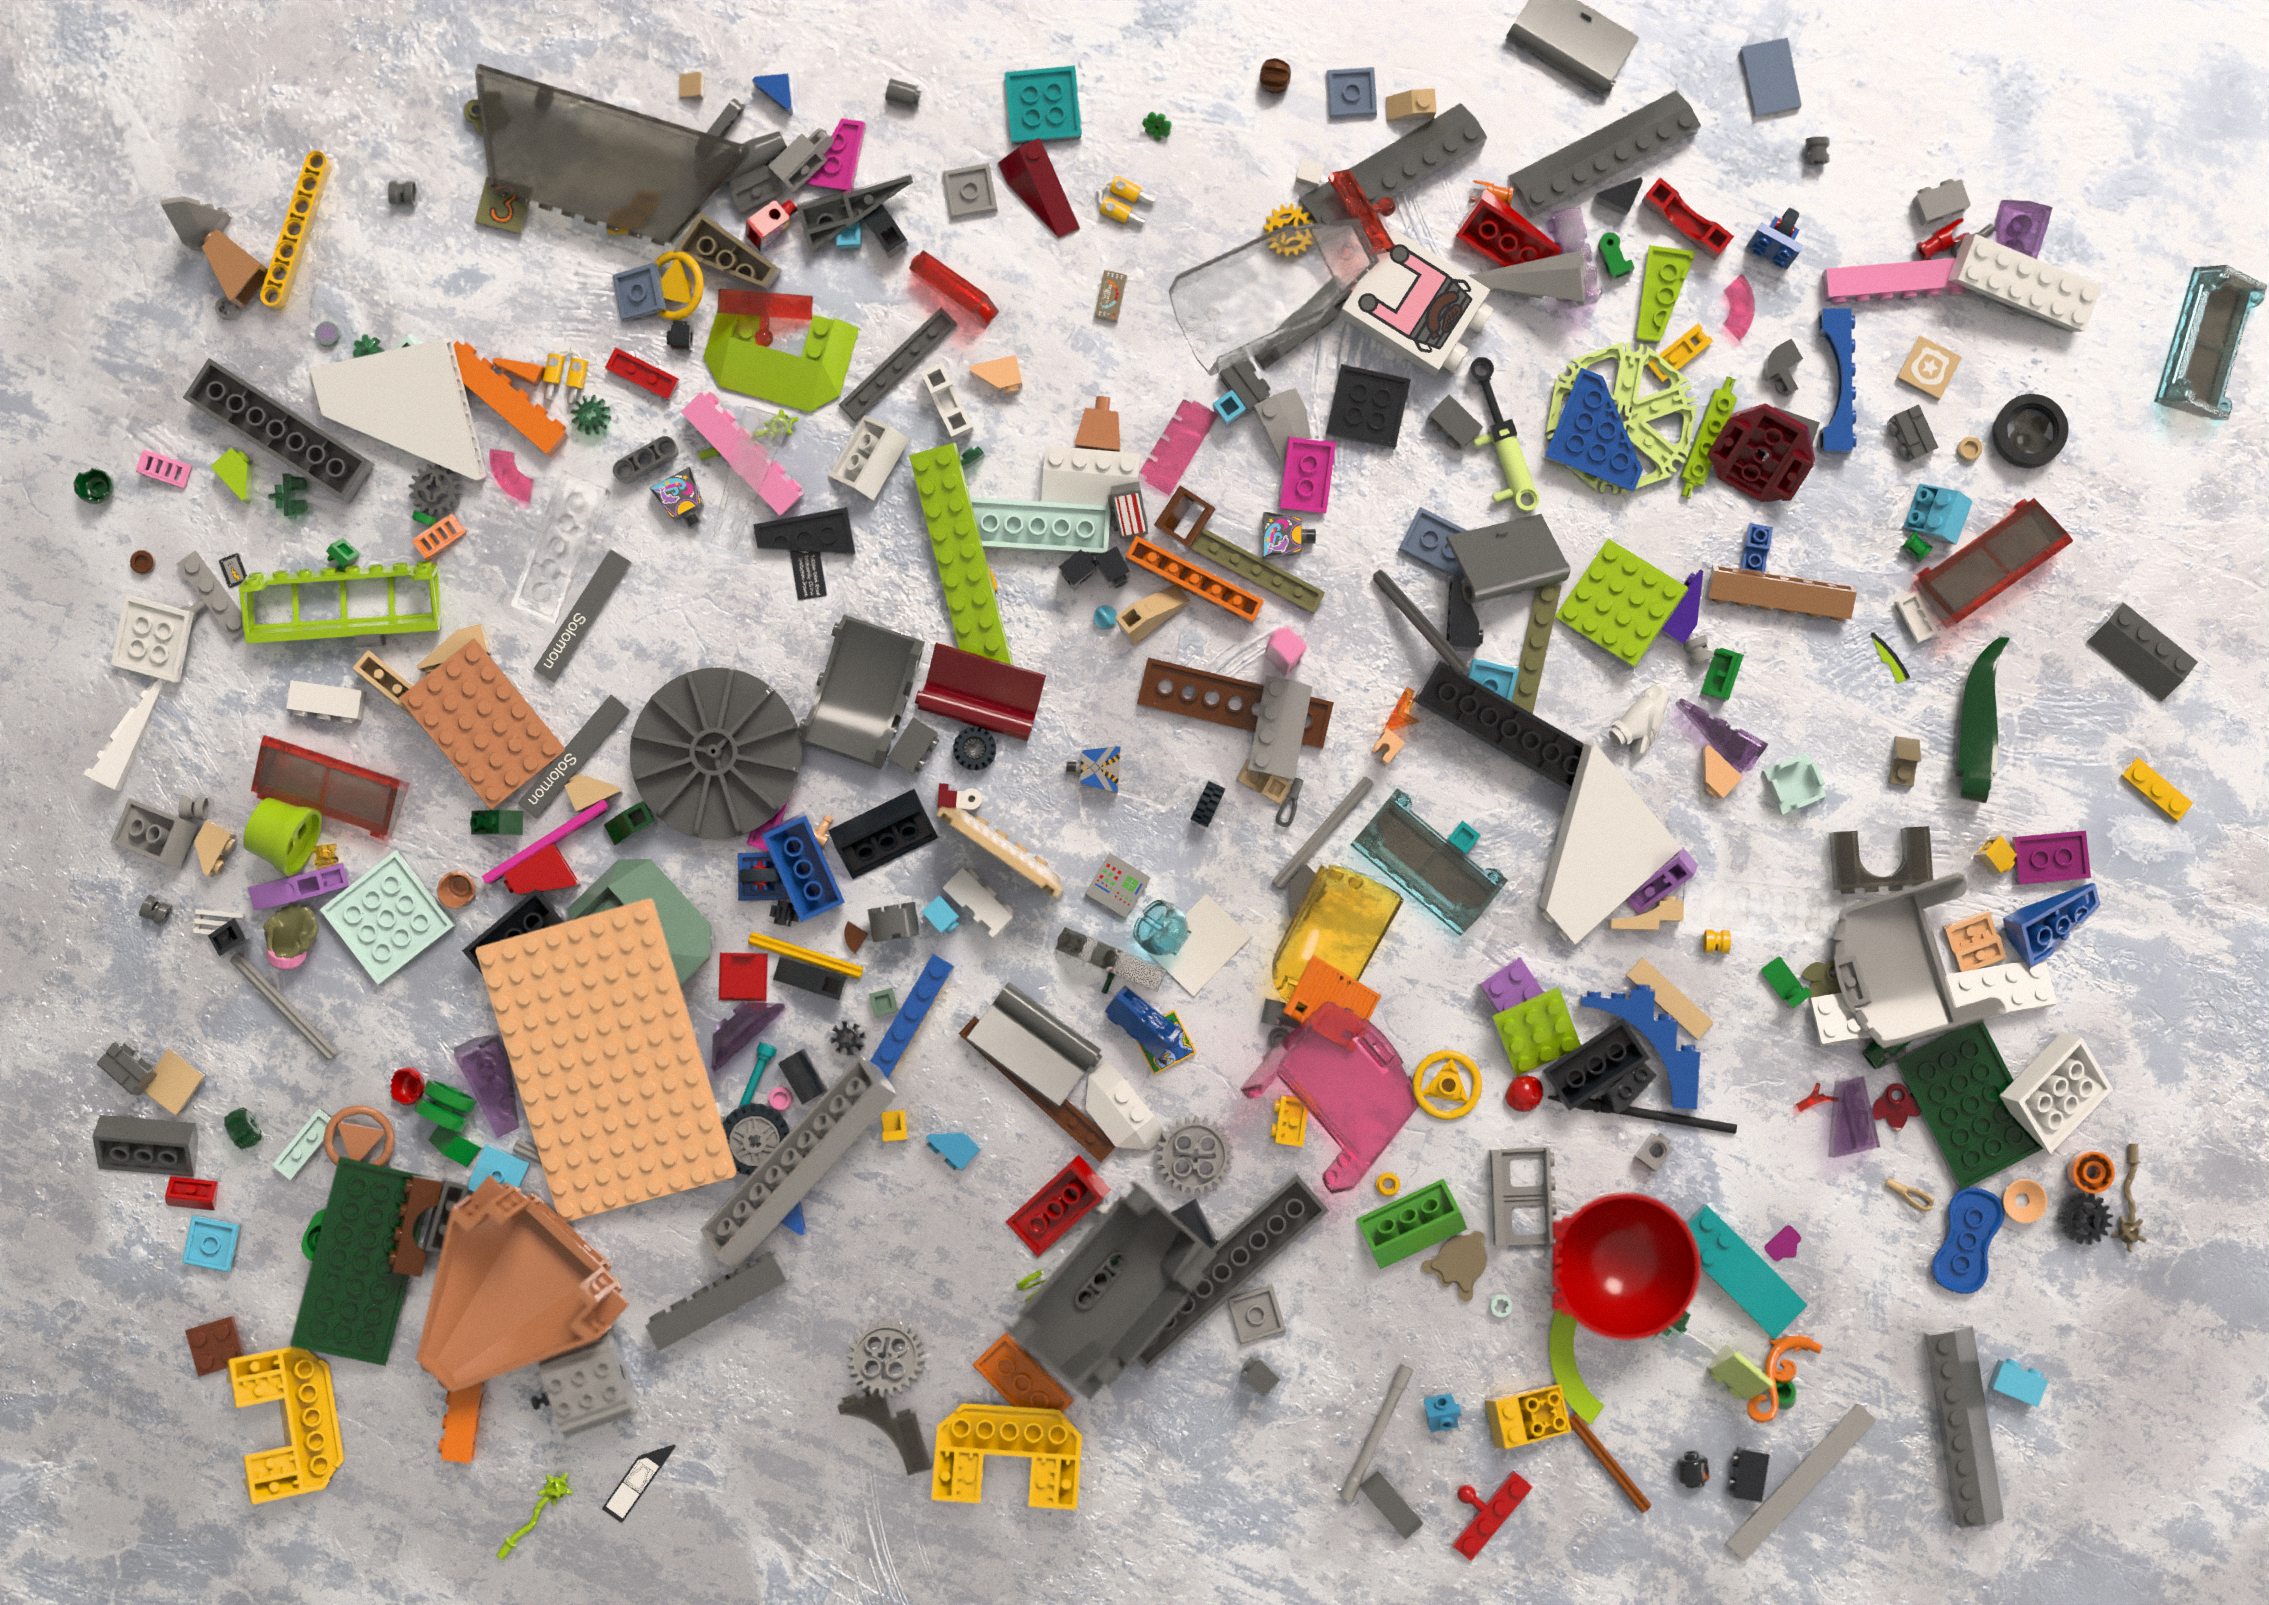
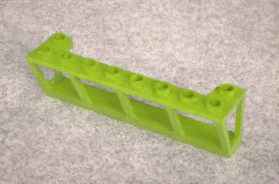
M431 561L417 562V565L409 566L405 562L393 564V567L373 564L365 569H359V566L345 567V570H335L334 567L322 568L320 572H311V569L297 570V573L287 574V571H275L273 575H263L262 572L250 573L238 588L246 644L351 637L368 634L438 631L441 626L438 564H431ZM410 575L411 580H428L432 612L396 614L394 576ZM387 577L389 615L349 618L346 580ZM339 580L341 618L301 621L298 583ZM291 584L293 621L256 624L253 591L262 590L267 585Z

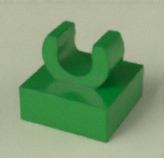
M344 538L331 544L326 550L330 554L327 561L330 562L335 559L339 563L336 568L337 570H341L356 561L360 556V553Z

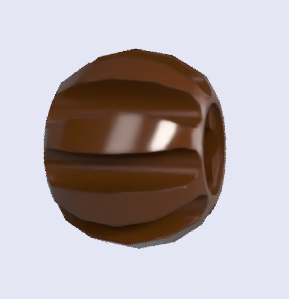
M1281 58L1265 60L1260 71L1259 81L1261 87L1270 93L1285 91L1291 79L1290 64Z

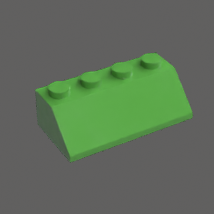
M1444 1179L1357 1218L1358 1224L1380 1269L1467 1229L1462 1213Z

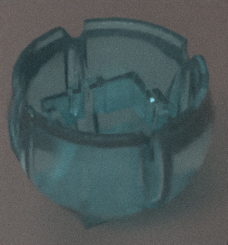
M1156 900L1142 911L1144 917L1137 919L1133 930V937L1141 948L1157 956L1173 954L1176 956L1192 932L1188 930L1186 916L1180 908L1164 900Z

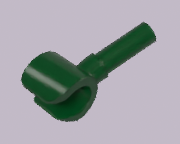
M1113 960L1108 963V975L1101 991L1107 994L1115 975H1118L1122 969L1120 964L1117 971H1112L1110 965Z

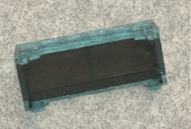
M2228 265L2193 268L2154 400L2155 403L2209 420H2229L2230 413L2232 412V401L2230 398L2225 397L2250 309L2257 307L2264 301L2268 284Z
M1397 788L1350 845L1461 936L1481 916L1508 879L1498 869L1486 868L1483 870L1415 814L1411 810L1413 805L1410 796Z

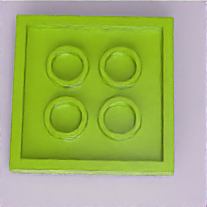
M1558 987L1492 1016L1516 1076L1568 1054L1581 1046L1563 995Z

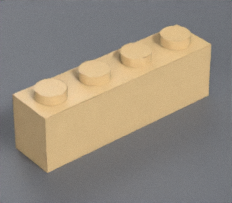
M367 650L353 666L355 673L419 724L398 699L413 686L372 652Z

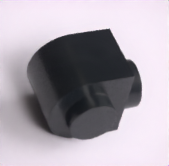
M673 321L671 331H667V345H671L672 350L691 351L694 328L687 325L686 321Z

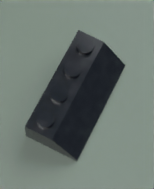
M915 789L828 830L833 844L852 879L938 838Z
M536 888L462 951L482 974L476 954L478 947L568 921Z
M1622 1018L1542 1070V1075L1568 1111H1571L1648 1061L1650 1057Z

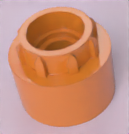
M2082 1151L2074 1155L2070 1160L2067 1174L2069 1181L2076 1189L2088 1193H2100L2108 1189L2115 1177V1169L2112 1161L2106 1155L2100 1152ZM2092 1165L2096 1173L2090 1179L2086 1174V1170Z

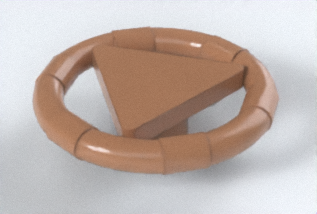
M353 1105L337 1112L328 1122L323 1138L324 1147L329 1159L336 1166L339 1155H337L334 1149L333 1138L337 1125L350 1159L360 1161L384 1133L386 1139L383 1152L377 1160L370 1163L383 1166L393 1153L395 1136L392 1125L386 1116L372 1107ZM356 1114H365L377 1121L384 1130L340 1121Z

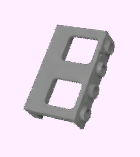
M1550 1148L1490 1149L1493 1244L1495 1247H1506L1505 1245H1552L1554 1242V1238H1552L1553 1215L1557 1214L1556 1200L1552 1201V1191H1555L1556 1183L1555 1176H1551V1167L1555 1165L1554 1152H1550ZM1512 1158H1542L1544 1182L1541 1186L1514 1187L1511 1185L1510 1160ZM1542 1205L1545 1208V1232L1543 1234L1515 1235L1512 1230V1208L1515 1206Z

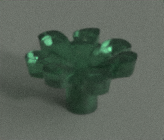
M363 334L362 341H354V346L357 349L352 354L356 358L383 352L384 348L377 346L380 343L378 337H373L370 340L369 334Z

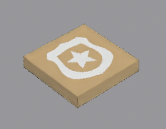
M1919 335L1897 379L1940 400L1962 357Z

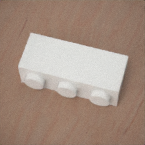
M291 680L286 709L292 710L293 715L307 717L308 713L317 714V719L331 721V716L340 717V722L354 724L355 720L362 721L367 692Z

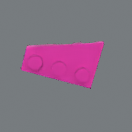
M841 118L832 134L834 143L823 154L828 161L805 182L807 186L837 191L853 189L866 128L865 122Z

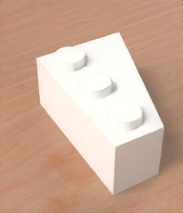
M962 867L943 889L993 938H996L1015 918L1011 915L1014 910L1005 901L1000 904L994 898L997 893L988 885L983 887L978 883L977 880L980 877L971 868L966 871Z

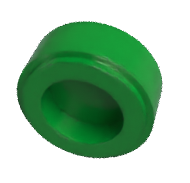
M414 510L411 517L413 520L429 526H434L437 520L436 517L418 510Z

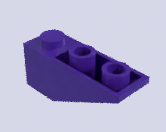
M1701 569L1696 574L1691 572L1684 582L1689 590L1660 631L1661 634L1679 646L1686 642L1698 623L1703 571Z

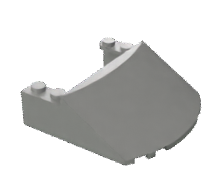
M1954 873L1859 903L1840 911L1834 939L1836 940L1834 960L1839 986L1850 1011L1861 1024V1027L1883 1048L1961 1029L1965 1026L2008 1014L2005 1003L1997 997L1985 998L1956 1007L1926 908L1962 897L1967 891V882L1963 874Z

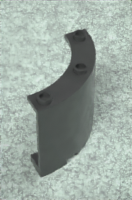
M843 615L840 623L835 622L831 634V636L835 637L825 672H820L816 683L819 689L807 718H802L798 729L799 732H802L800 742L882 769L891 748L892 737L894 734L896 735L914 683L912 680L916 669L919 667L925 641Z

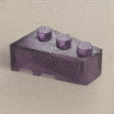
M1855 1076L1835 1081L1828 1157L1835 1158L1879 1148L1880 1143L1864 1076Z

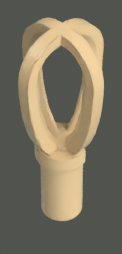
M1890 1177L1887 1179L1885 1186L1899 1193L1916 1209L1926 1212L1930 1211L1933 1207L1934 1200L1930 1195L1914 1188H1908V1186L1902 1185ZM1907 1192L1927 1199L1929 1205L1927 1207L1921 1206L1911 1199Z

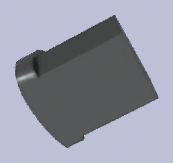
M384 634L356 635V645L358 647L385 646L387 644Z

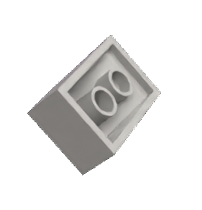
M129 798L110 842L180 870L198 825Z

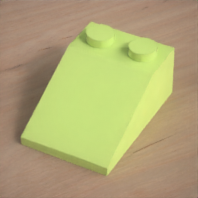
M1727 1345L1721 1349L1707 1366L1712 1371L1710 1376L1720 1384L1725 1381L1731 1386L1728 1391L1739 1400L1741 1397L1750 1400L1775 1384L1740 1353Z

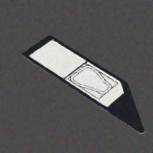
M671 1445L638 1456L604 1504L602 1510L620 1523H623L676 1446Z

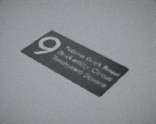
M790 551L798 600L827 596L820 553Z

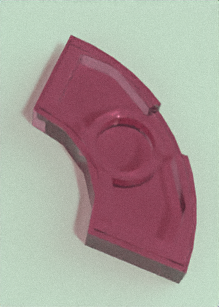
M1743 274L1737 277L1724 290L1729 300L1730 310L1728 318L1723 325L1738 341L1749 330L1755 313L1754 294Z
M490 449V466L499 485L512 497L526 503H531L534 479L524 476L518 470L515 463V453Z

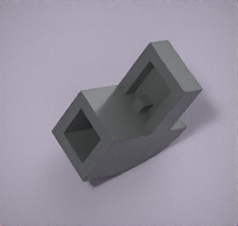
M1792 338L1777 346L1767 356L1763 366L1765 380L1768 381L1775 377V385L1781 394L1784 393L1786 397L1799 389L1788 369L1803 360Z

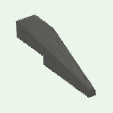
M911 174L796 204L810 253L869 214L880 204L895 196L906 186L912 184Z

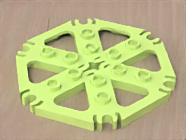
M1624 342L1571 360L1578 368L1576 369L1574 365L1568 363L1566 367L1571 371V375L1568 377L1560 372L1558 377L1565 384L1559 382L1556 378L1546 433L1555 431L1559 422L1562 397L1564 394L1571 392L1580 368L1587 370L1590 364L1610 357L1617 359L1619 366L1614 393H1610L1615 405H1617L1619 414L1624 406V417L1628 418V421H1624L1623 426L1625 430L1626 426H1628L1627 433L1631 443L1656 465L1653 473L1639 478L1635 488L1638 489L1671 477L1672 475L1665 468L1675 474L1677 470L1672 466V462L1674 460L1679 461L1681 464L1685 462L1684 458L1678 455V453L1684 455L1686 459L1688 458L1697 404L1687 406V404L1693 403L1696 400V397L1687 398L1685 396V391L1690 390L1692 385H1686L1683 388L1680 386L1683 383H1688L1689 380L1651 348L1646 346L1645 355H1642L1643 344L1639 345L1637 352H1632L1630 350L1631 342H1628L1625 345V352H1623L1622 345ZM1654 358H1657L1659 361L1655 365L1664 375L1669 377L1671 386L1666 390L1638 399L1643 367ZM1674 412L1681 413L1684 417L1679 443L1672 445L1646 422ZM1554 433L1548 435L1547 440H1551ZM1568 467L1595 491H1597L1598 481L1601 482L1599 487L1601 493L1604 492L1605 485L1610 484ZM1610 484L1613 487L1612 495H1615L1618 491V486ZM1620 488L1621 491L1619 495L1627 493L1629 491Z

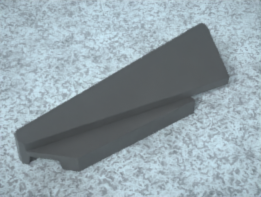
M1334 276L1254 353V358L1263 370L1338 319L1339 313L1336 308L1347 301L1352 293V290L1338 276Z

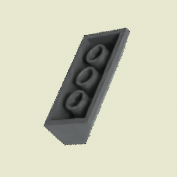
M2124 602L2113 607L2086 641L2160 701H2163L2179 686L2198 663L2196 659Z
M100 1115L92 1135L98 1169L194 1177L198 1149L196 1123Z

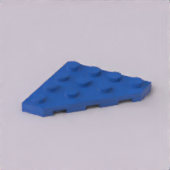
M1580 368L1544 457L1634 492L1643 468L1640 461H1638L1631 440L1623 426L1605 379L1599 374Z

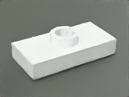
M1918 591L1895 601L1916 644L1939 633Z

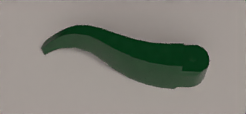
M2009 637L1997 638L1979 655L1965 685L1960 710L1955 771L1956 776H1961L1959 798L1986 804L1989 790L1991 789V781L1994 779V774L1997 773L1998 721L1995 675L2000 655L2009 642Z

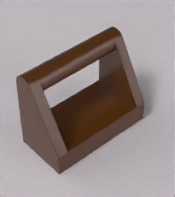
M1179 486L1154 526L1164 535L1190 549L1216 508L1186 488ZM1194 502L1205 509L1184 539L1176 534L1174 530Z

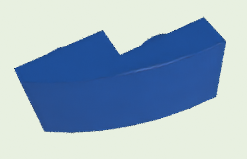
M1749 523L1740 569L1765 572L1773 527Z

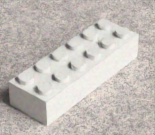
M1977 234L1964 236L1948 281L2072 332L2085 331L2102 288L2100 285Z

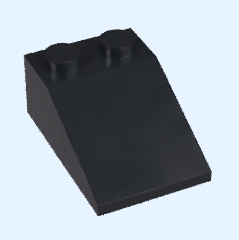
M1453 574L1449 579L1446 640L1455 651L1474 652L1483 643V630L1479 629L1480 623L1472 605L1468 604L1463 598L1461 591L1462 582L1459 575Z

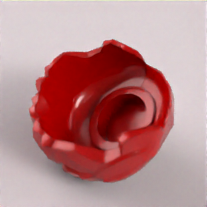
M405 1067L394 1072L391 1079L392 1084L390 1085L392 1099L405 1106L413 1105L424 1094L425 1082L423 1077L414 1067Z
M1533 1076L1515 1078L1510 1083L1505 1094L1507 1104L1514 1110L1530 1112L1542 1100L1544 1095L1542 1083Z

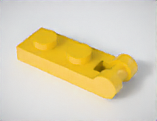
M1698 323L1660 353L1659 356L1674 369L1679 370L1709 346L1713 340L1710 336L1707 337L1702 331L1703 327ZM1693 336L1699 341L1696 347L1690 341ZM1654 358L1647 366L1659 381L1663 383L1669 377L1656 367L1655 364L1659 360Z

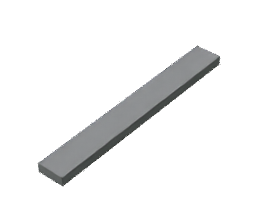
M1857 1403L1731 1536L1726 1544L1745 1561L1876 1422V1419Z

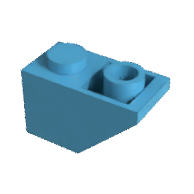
M964 1132L932 1133L926 1137L929 1141L926 1145L936 1154L940 1151L947 1157L944 1161L953 1170H956V1168L962 1170L981 1149Z

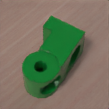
M1613 232L1603 234L1598 243V251L1610 281L1631 274L1635 269L1632 259L1625 261L1620 249V238Z

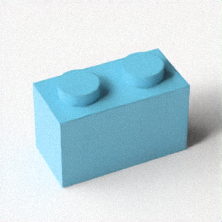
M940 895L921 911L942 934L945 932L950 934L960 925L958 920L961 917Z
M2007 1358L2006 1362L1998 1360L1988 1387L2038 1407L2049 1380L2042 1378L2043 1373L2029 1367L2028 1372L2020 1369L2021 1363Z

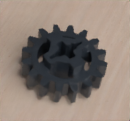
M2080 1192L2079 1198L2071 1195V1203L2063 1202L2064 1206L2067 1207L2066 1210H2059V1213L2064 1215V1218L2058 1220V1222L2065 1224L2061 1231L2064 1233L2070 1232L2068 1239L2073 1240L2076 1238V1243L2082 1244L2084 1239L2087 1245H2092V1239L2096 1242H2101V1234L2108 1236L2105 1228L2112 1227V1224L2107 1221L2113 1215L2106 1213L2110 1206L2107 1204L2102 1205L2104 1200L2102 1197H2098L2095 1200V1194L2089 1193L2088 1197H2086L2084 1192ZM2088 1202L2093 1204L2095 1207L2087 1209L2086 1205H2084L2083 1203ZM2083 1214H2087L2090 1216L2087 1218L2088 1223L2082 1222V1220L2084 1219ZM2084 1228V1230L2088 1232V1234L2082 1235L2078 1233L2076 1230Z

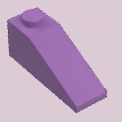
M1682 848L1626 899L1627 902L1639 915L1693 877L1698 864Z

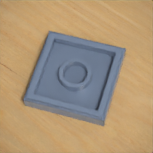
M1374 67L1327 70L1330 118L1377 116Z
M650 263L612 275L621 321L627 322L667 310L657 263Z

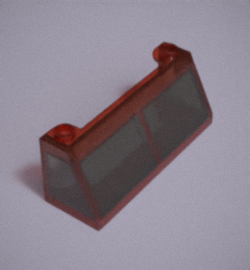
M2025 498L2013 506L2015 511L1935 568L1930 569L1926 567L1916 574L1918 579L1913 582L1946 629L1965 619L2073 542V539L2035 498L2029 501Z
M263 735L251 791L258 793L256 798L262 800L270 797L297 807L305 806L318 810L322 815L370 830V836L383 840L384 836L392 837L410 783Z

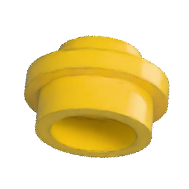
M1386 1172L1377 1178L1376 1188L1381 1195L1390 1197L1399 1191L1400 1181L1395 1174ZM1391 1180L1392 1187L1385 1189L1383 1186L1384 1181Z

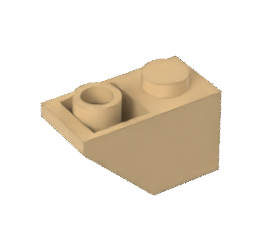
M207 820L203 824L194 843L203 874L214 877L215 874L218 875L225 864L223 859L226 854L230 853L235 847L236 841L234 839L237 835Z

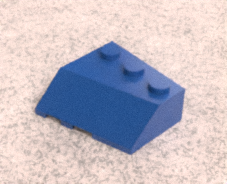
M1124 986L1117 993L1105 1010L1110 1021L1124 1028L1128 1035L1136 1039L1157 1059L1162 1056L1181 1031L1178 1026L1127 986Z

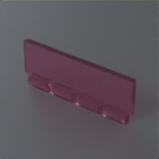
M1185 399L1182 400L1175 412L1177 416L1182 418L1181 422L1172 417L1163 432V435L1170 438L1169 442L1160 437L1150 453L1158 459L1157 462L1147 458L1140 470V473L1147 477L1145 482L1170 496L1218 416L1217 413L1195 400L1192 403Z

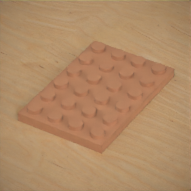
M475 638L398 698L490 810L565 751L563 745Z

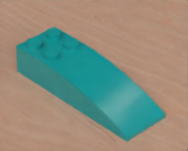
M1702 1204L1685 1222L1691 1230L1698 1247L1700 1268L1774 1340L1807 1307V1304L1708 1205Z

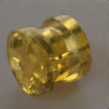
M337 844L312 847L313 852L316 854L315 866L339 863V858L335 854Z

